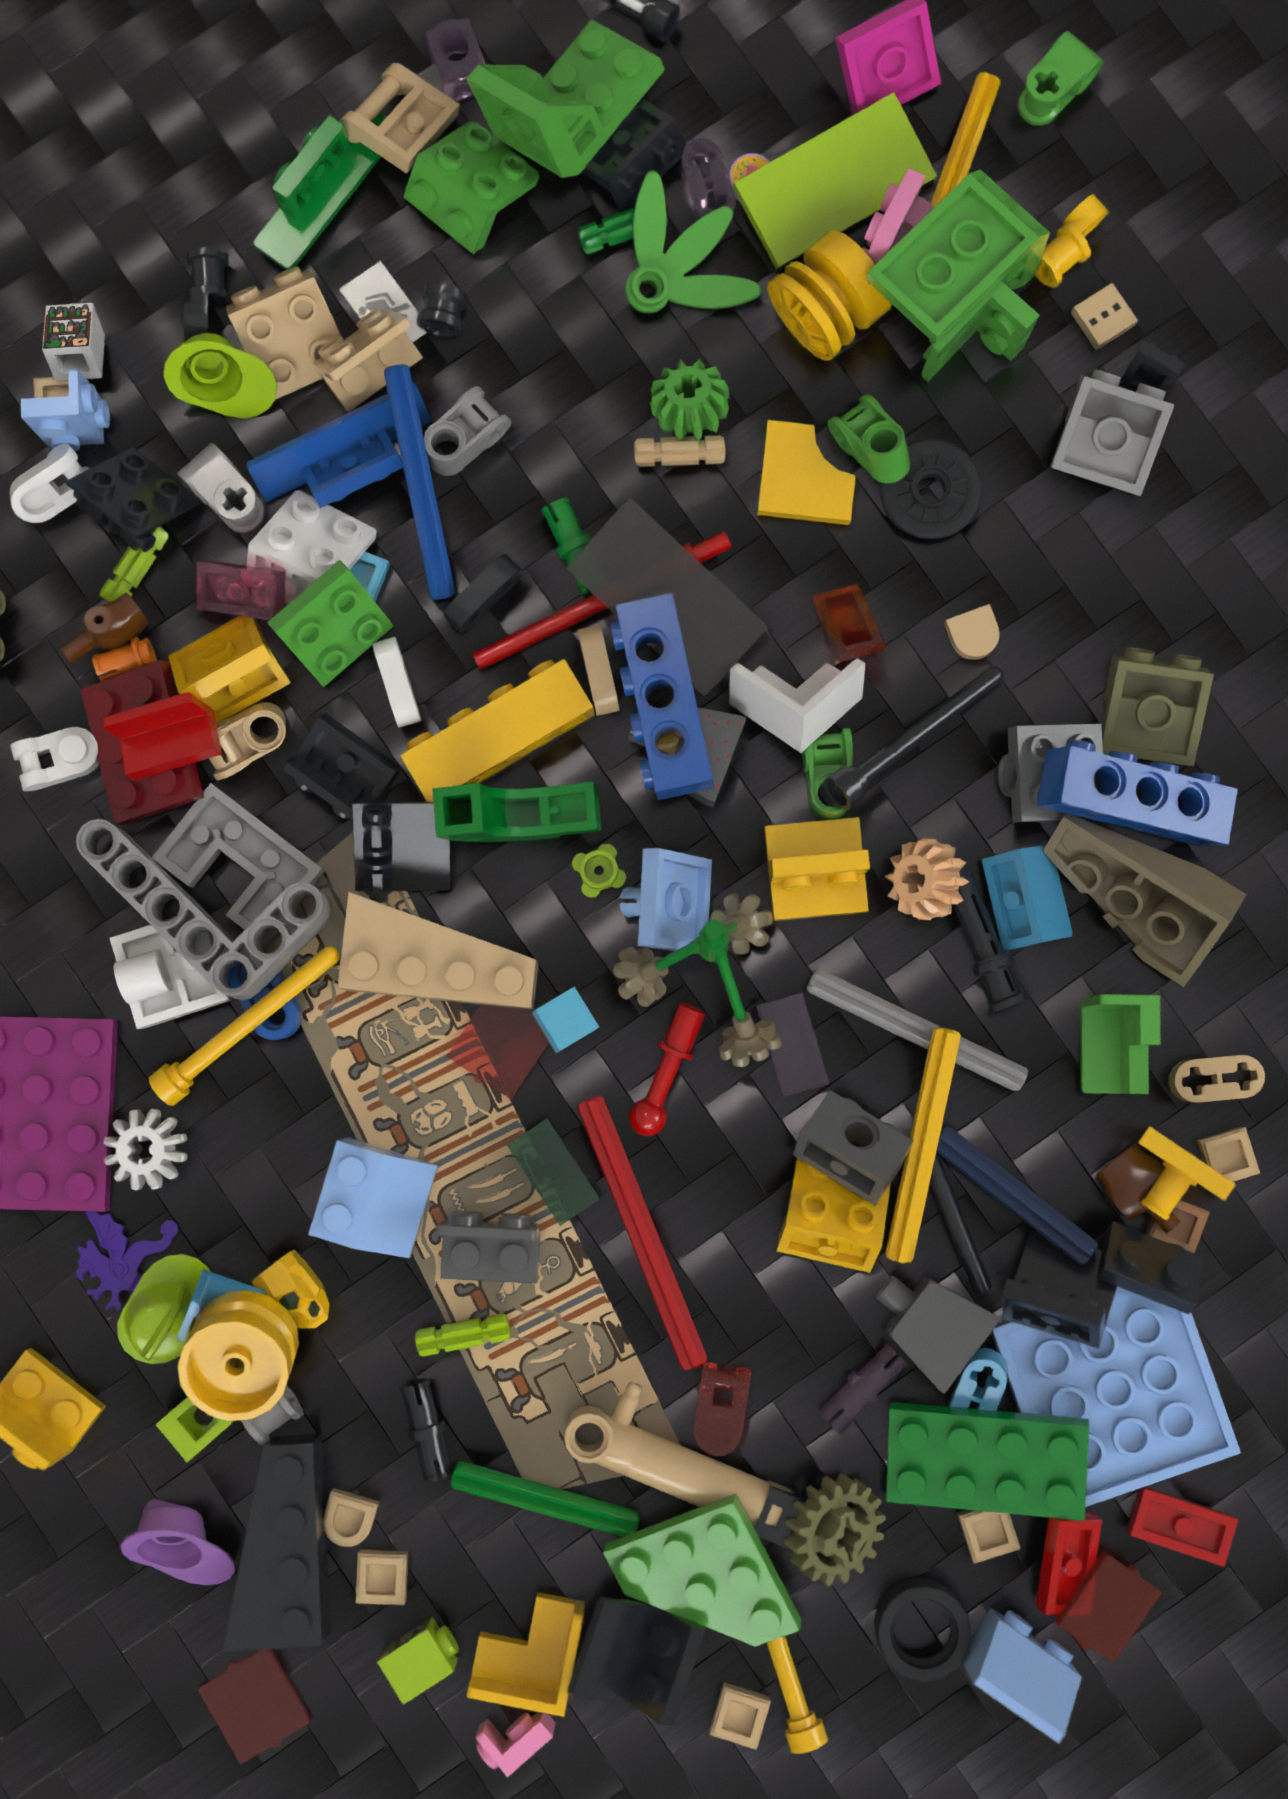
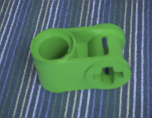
M1066 31L1027 75L1025 90L1018 101L1020 116L1031 125L1042 126L1050 123L1076 95H1079L1086 89L1101 69L1104 60L1072 33Z
M866 393L859 399L860 404L841 418L834 416L828 421L829 430L838 445L848 455H852L876 481L886 484L894 483L901 480L908 473L910 457L904 431L870 394Z
M842 728L840 733L822 734L802 752L803 769L806 772L809 810L816 818L822 821L839 819L847 811L838 806L828 807L822 804L818 797V791L824 787V780L841 767L847 769L853 766V743L850 728Z

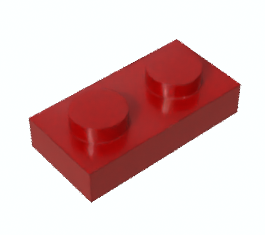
M1145 1486L1139 1488L1126 1532L1130 1536L1225 1567L1238 1519L1233 1515Z
M1085 1512V1521L1050 1517L1048 1519L1036 1607L1045 1615L1088 1613L1102 1525V1520L1093 1512Z

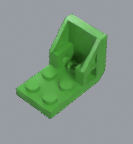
M591 20L544 78L541 74L525 65L478 64L466 80L494 137L564 178L581 173L665 69L661 58Z
M982 170L969 173L867 272L866 280L936 344L1000 281L1005 283L1011 290L1025 286L1037 274L1050 232Z

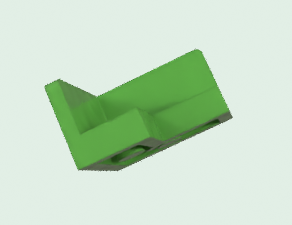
M1103 994L1080 998L1081 1091L1083 1093L1149 1094L1148 1046L1160 1045V995Z

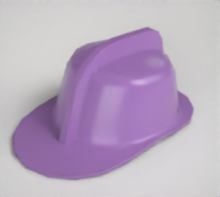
M152 1499L145 1505L137 1531L125 1537L120 1546L122 1554L129 1560L154 1567L170 1576L193 1584H220L229 1580L235 1572V1564L229 1554L207 1541L201 1514L192 1508L157 1499Z

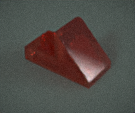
M859 584L813 595L815 611L827 637L830 664L833 667L852 662L856 658L864 659L875 656L886 650L885 642Z

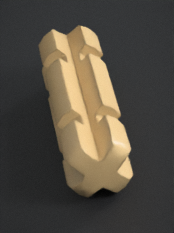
M720 435L705 436V440L698 441L695 436L684 437L681 441L678 437L661 438V442H654V438H639L635 440L634 444L635 463L639 467L655 466V462L660 461L662 466L697 465L699 460H706V464H721L725 460V441Z

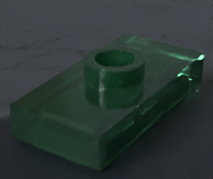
M545 1119L507 1145L559 1226L600 1199L548 1119Z

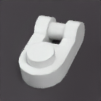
M68 443L56 446L50 451L46 459L12 482L9 490L11 506L15 514L22 520L31 523L44 522L77 501L73 497L74 491L66 483L58 487L53 482L61 474L70 479L89 469L88 467H81L77 462L78 455Z
M80 727L66 728L36 738L22 739L10 745L13 758L20 761L23 774L19 776L23 791L39 790L85 776L99 766L97 742L91 732ZM51 752L54 766L42 769L38 756Z

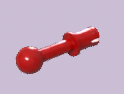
M679 1003L664 1040L658 1041L657 1046L665 1050L646 1098L637 1101L629 1112V1122L632 1129L642 1136H654L661 1132L666 1124L667 1114L663 1104L682 1058L692 1060L694 1057L691 1049L706 1015V1012L686 1003Z

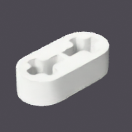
M396 637L372 643L398 727L422 721Z

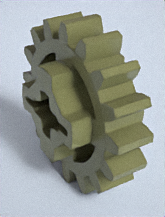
M840 1474L836 1482L828 1476L823 1477L822 1489L819 1491L812 1486H808L806 1490L809 1499L805 1503L795 1501L793 1505L799 1511L797 1518H791L786 1521V1525L794 1530V1534L784 1540L785 1545L793 1550L789 1556L790 1561L799 1567V1571L812 1581L820 1580L826 1586H831L835 1577L842 1583H847L849 1570L851 1569L861 1574L864 1571L862 1563L864 1557L875 1558L877 1555L874 1549L871 1548L873 1541H880L884 1538V1534L876 1529L877 1525L886 1520V1516L877 1510L882 1503L880 1498L871 1493V1488L856 1478L852 1480L844 1474ZM847 1502H852L854 1508H849ZM820 1551L824 1554V1557H817L816 1552Z

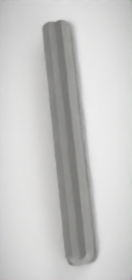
M817 969L813 972L807 985L809 993L927 1050L929 1049L932 1030L940 1027L822 969ZM963 1037L960 1038L956 1064L1012 1091H1019L1022 1088L1028 1074L1026 1067Z

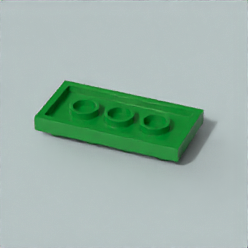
M891 1402L889 1409L886 1502L1085 1521L1089 1419Z

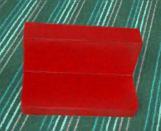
M190 692L102 719L103 729L120 739L125 775L134 781L222 754L215 710Z

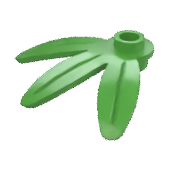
M647 172L641 184L634 210L633 238L636 260L639 267L631 272L625 284V295L629 304L642 313H655L661 310L668 301L688 307L718 309L737 306L758 298L762 289L758 283L752 280L725 275L684 277L686 273L703 261L721 240L733 218L732 208L723 206L705 215L684 231L668 249L666 254H663L666 235L664 189L658 172ZM640 285H652L655 289V296L652 298L644 297L640 293Z

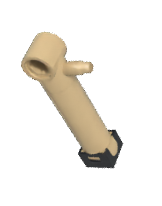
M635 1382L627 1384L624 1393L620 1396L613 1416H609L599 1407L588 1405L579 1407L567 1419L564 1438L566 1448L571 1456L579 1462L598 1464L698 1507L737 1494L758 1537L785 1547L784 1540L789 1537L792 1530L786 1525V1521L798 1516L799 1511L793 1505L795 1501L803 1502L799 1491L769 1478L764 1481L631 1425L630 1423L639 1404V1396L642 1391L641 1385ZM584 1423H594L601 1428L603 1436L596 1444L585 1445L575 1435L578 1427Z

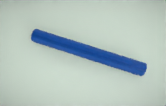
M404 364L393 365L385 368L384 376L429 593L433 600L450 598L454 596L455 588L410 370Z

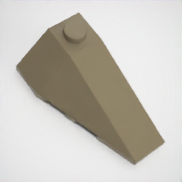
M1070 814L1064 815L1043 849L1047 857L1080 893H1088L1105 911L1102 917L1112 928L1118 926L1135 944L1132 950L1143 962L1185 987L1230 924L1247 895L1203 867Z

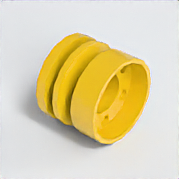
M835 229L827 231L805 250V265L798 261L790 263L785 268V274L776 275L768 282L767 286L770 301L788 330L807 350L824 361L832 360L840 353L841 346L849 345L854 341V326L859 329L869 328L890 310L892 305L866 280L867 272L875 265L872 259L855 241Z

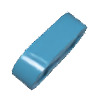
M978 1349L960 1372L949 1399L948 1407L968 1408L972 1400L977 1402V1409L996 1411L1007 1383L1008 1368L1002 1355L993 1349ZM984 1366L993 1368V1375L987 1377L984 1387H978V1372H981Z

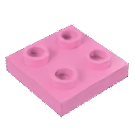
M909 168L900 186L893 183L890 184L880 207V211L885 212V214L883 215L879 212L874 214L864 238L868 241L867 246L870 249L868 250L864 247L862 249L872 259L874 264L881 260L934 208L930 202L918 196L926 175Z

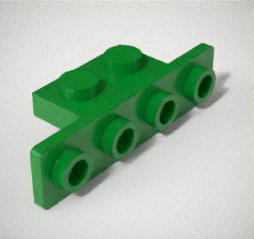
M380 112L372 123L379 126L387 117ZM330 115L320 127L315 126L308 132L303 142V149L293 162H287L279 169L272 189L280 208L254 240L257 250L285 270L296 267L381 158L380 155L361 142H350L344 125Z

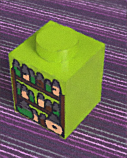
M432 1616L383 1648L377 1663L404 1705L454 1672L458 1661L456 1653L459 1652V1647L451 1631L445 1625L439 1628Z

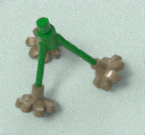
M729 893L724 898L725 910L715 909L712 912L711 920L700 930L699 937H696L689 944L663 958L654 957L653 951L646 947L638 950L634 947L622 949L619 952V958L622 962L615 963L613 967L615 976L625 979V982L618 988L619 994L627 1000L637 993L638 1003L642 1007H648L666 993L667 988L662 978L668 974V967L693 953H699L703 959L715 962L719 967L734 1012L732 1017L734 1027H727L722 1032L724 1043L719 1046L720 1058L722 1060L732 1058V1064L737 1067L747 1066L751 1055L755 1061L766 1059L769 1056L767 1049H779L782 1041L779 1035L774 1033L776 1027L770 1019H763L755 1024L750 1013L745 1012L728 962L727 951L728 943L732 942L734 953L741 955L748 953L749 942L760 947L767 944L769 936L761 928L772 924V913L769 910L757 911L760 905V898L755 894H748L741 902L737 893Z

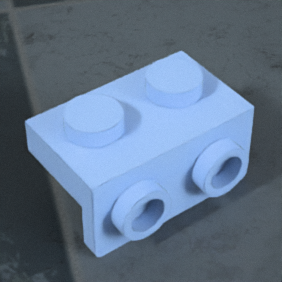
M79 369L68 370L69 396L21 399V418L48 447L54 449L60 444L68 443L74 451L80 449V445L104 444L103 428H109L110 425L109 406L106 399H102L97 393L94 384H90Z

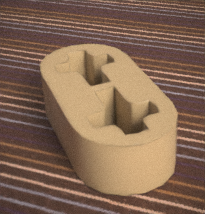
M601 625L578 629L596 716L620 711Z
M1247 1055L1189 1059L1179 1062L1172 1068L1169 1074V1086L1172 1093L1184 1102L1199 1103L1248 1098L1257 1094L1265 1082L1263 1066L1258 1060ZM1237 1063H1240L1242 1070L1250 1071L1251 1080L1243 1082L1242 1090H1240L1239 1083H1223L1222 1074L1237 1071ZM1192 1067L1195 1075H1211L1212 1083L1196 1086V1094L1194 1095L1191 1087H1183L1182 1077L1189 1076L1190 1068Z

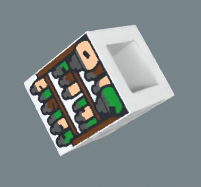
M93 303L46 306L42 350L55 381L68 380L69 369H79L86 379L102 378L105 334Z

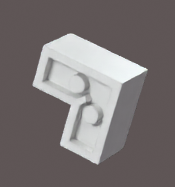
M856 658L842 671L826 663L797 689L761 665L751 672L737 663L730 669L729 704L802 753L862 699L865 663Z

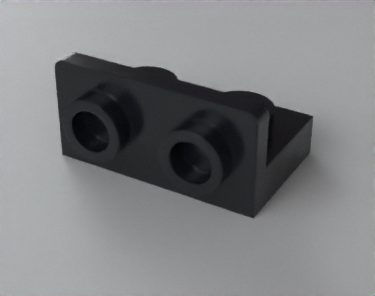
M641 98L581 173L609 190L618 208L626 211L636 204L637 196L646 173L656 171L662 178L686 154L688 147L675 118Z

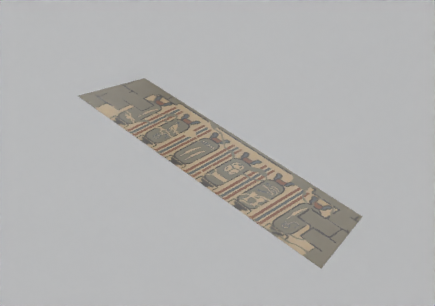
M352 832L316 863L325 871L313 886L326 894L331 901L332 914L330 920L281 970L285 978H288L325 947L332 946L339 951V961L295 996L302 1010L301 1026L356 1139L438 1165L412 1254L447 1324L476 1318L486 1321L487 1316L502 1313L508 1317L511 1335L507 1341L491 1344L490 1340H487L484 1345L460 1349V1352L521 1477L555 1488L566 1489L624 1476L595 1463L579 1462L571 1456L566 1448L564 1438L567 1419L572 1412L579 1407L591 1405L599 1407L609 1416H613L620 1396L624 1393L627 1384L635 1382L641 1385L642 1391L639 1396V1404L630 1424L678 1445L681 1444L462 1002L345 991L337 988L348 892L369 899V895L365 894L364 891H355L354 837ZM392 891L388 895V900L381 903L419 917L407 891ZM305 896L296 907L298 918H308L313 914L317 904L314 896ZM278 930L267 946L262 944L265 952L273 953L280 947L282 942L280 931ZM453 1211L482 1212V1221L498 1222V1217L502 1216V1213L531 1215L530 1223L541 1224L538 1282L517 1283L440 1279L443 1236L436 1235L437 1225L443 1220L449 1219V1214H453ZM584 1423L578 1427L575 1435L581 1443L593 1445L600 1441L603 1431L594 1423Z

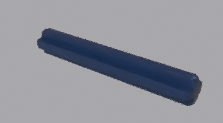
M946 1126L941 1130L937 1153L1076 1263L1083 1265L1092 1257L1098 1247L1097 1242L952 1127Z

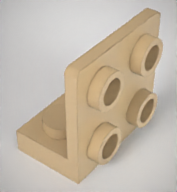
M377 308L363 316L356 323L359 328L358 331L345 340L342 336H338L326 343L318 351L321 358L312 364L347 412H350L386 385L385 368L399 364L407 365L410 368L423 358L405 332L411 326L405 316L389 309L381 312Z

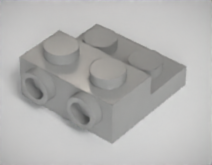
M1094 369L1091 378L1084 375L1080 376L1050 467L1141 496L1174 404L1163 401L1166 391L1139 383L1136 392L1118 387L1121 377Z

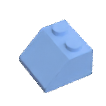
M349 1137L337 1140L308 1235L357 1250L410 1258L438 1165Z
M990 1607L970 1638L967 1654L962 1660L966 1671L974 1685L1059 1743L1065 1735L1082 1678L1071 1663L1074 1655L1051 1638L1044 1644L1030 1634L1033 1627L1014 1612L1008 1610L1003 1616Z

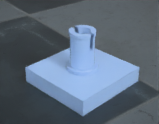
M660 848L643 849L641 888L626 887L620 895L621 899H634V901H637L636 903H620V909L626 917L639 916L638 946L676 951L689 944L696 937H699L700 930L709 921L711 859Z

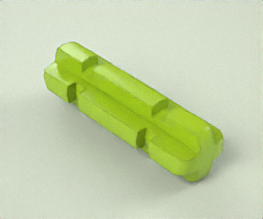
M159 526L153 530L152 535L156 537V542L149 551L143 552L141 549L135 551L131 547L127 548L112 572L116 575L113 581L108 579L100 591V596L109 603L126 592L130 597L132 596L129 590L132 586L137 588L156 558L153 555L155 549L160 551L168 539V533Z
M502 1313L487 1316L486 1321L476 1318L445 1324L439 1330H436L435 1326L419 1329L415 1333L416 1348L419 1356L424 1357L439 1354L440 1349L450 1352L481 1346L487 1340H490L491 1344L507 1341L511 1335L510 1324L507 1315Z

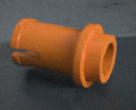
M138 637L131 638V644L101 654H94L92 661L97 676L101 675L100 681L102 682L157 661V657L148 638L140 640Z

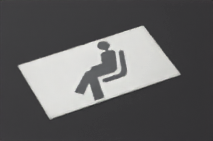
M381 261L339 289L360 319L377 308L381 312L389 309L408 319L411 326L405 332L412 342L427 333L417 326V310Z

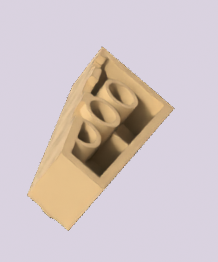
M348 892L337 988L345 991L534 1010L539 965L536 959Z

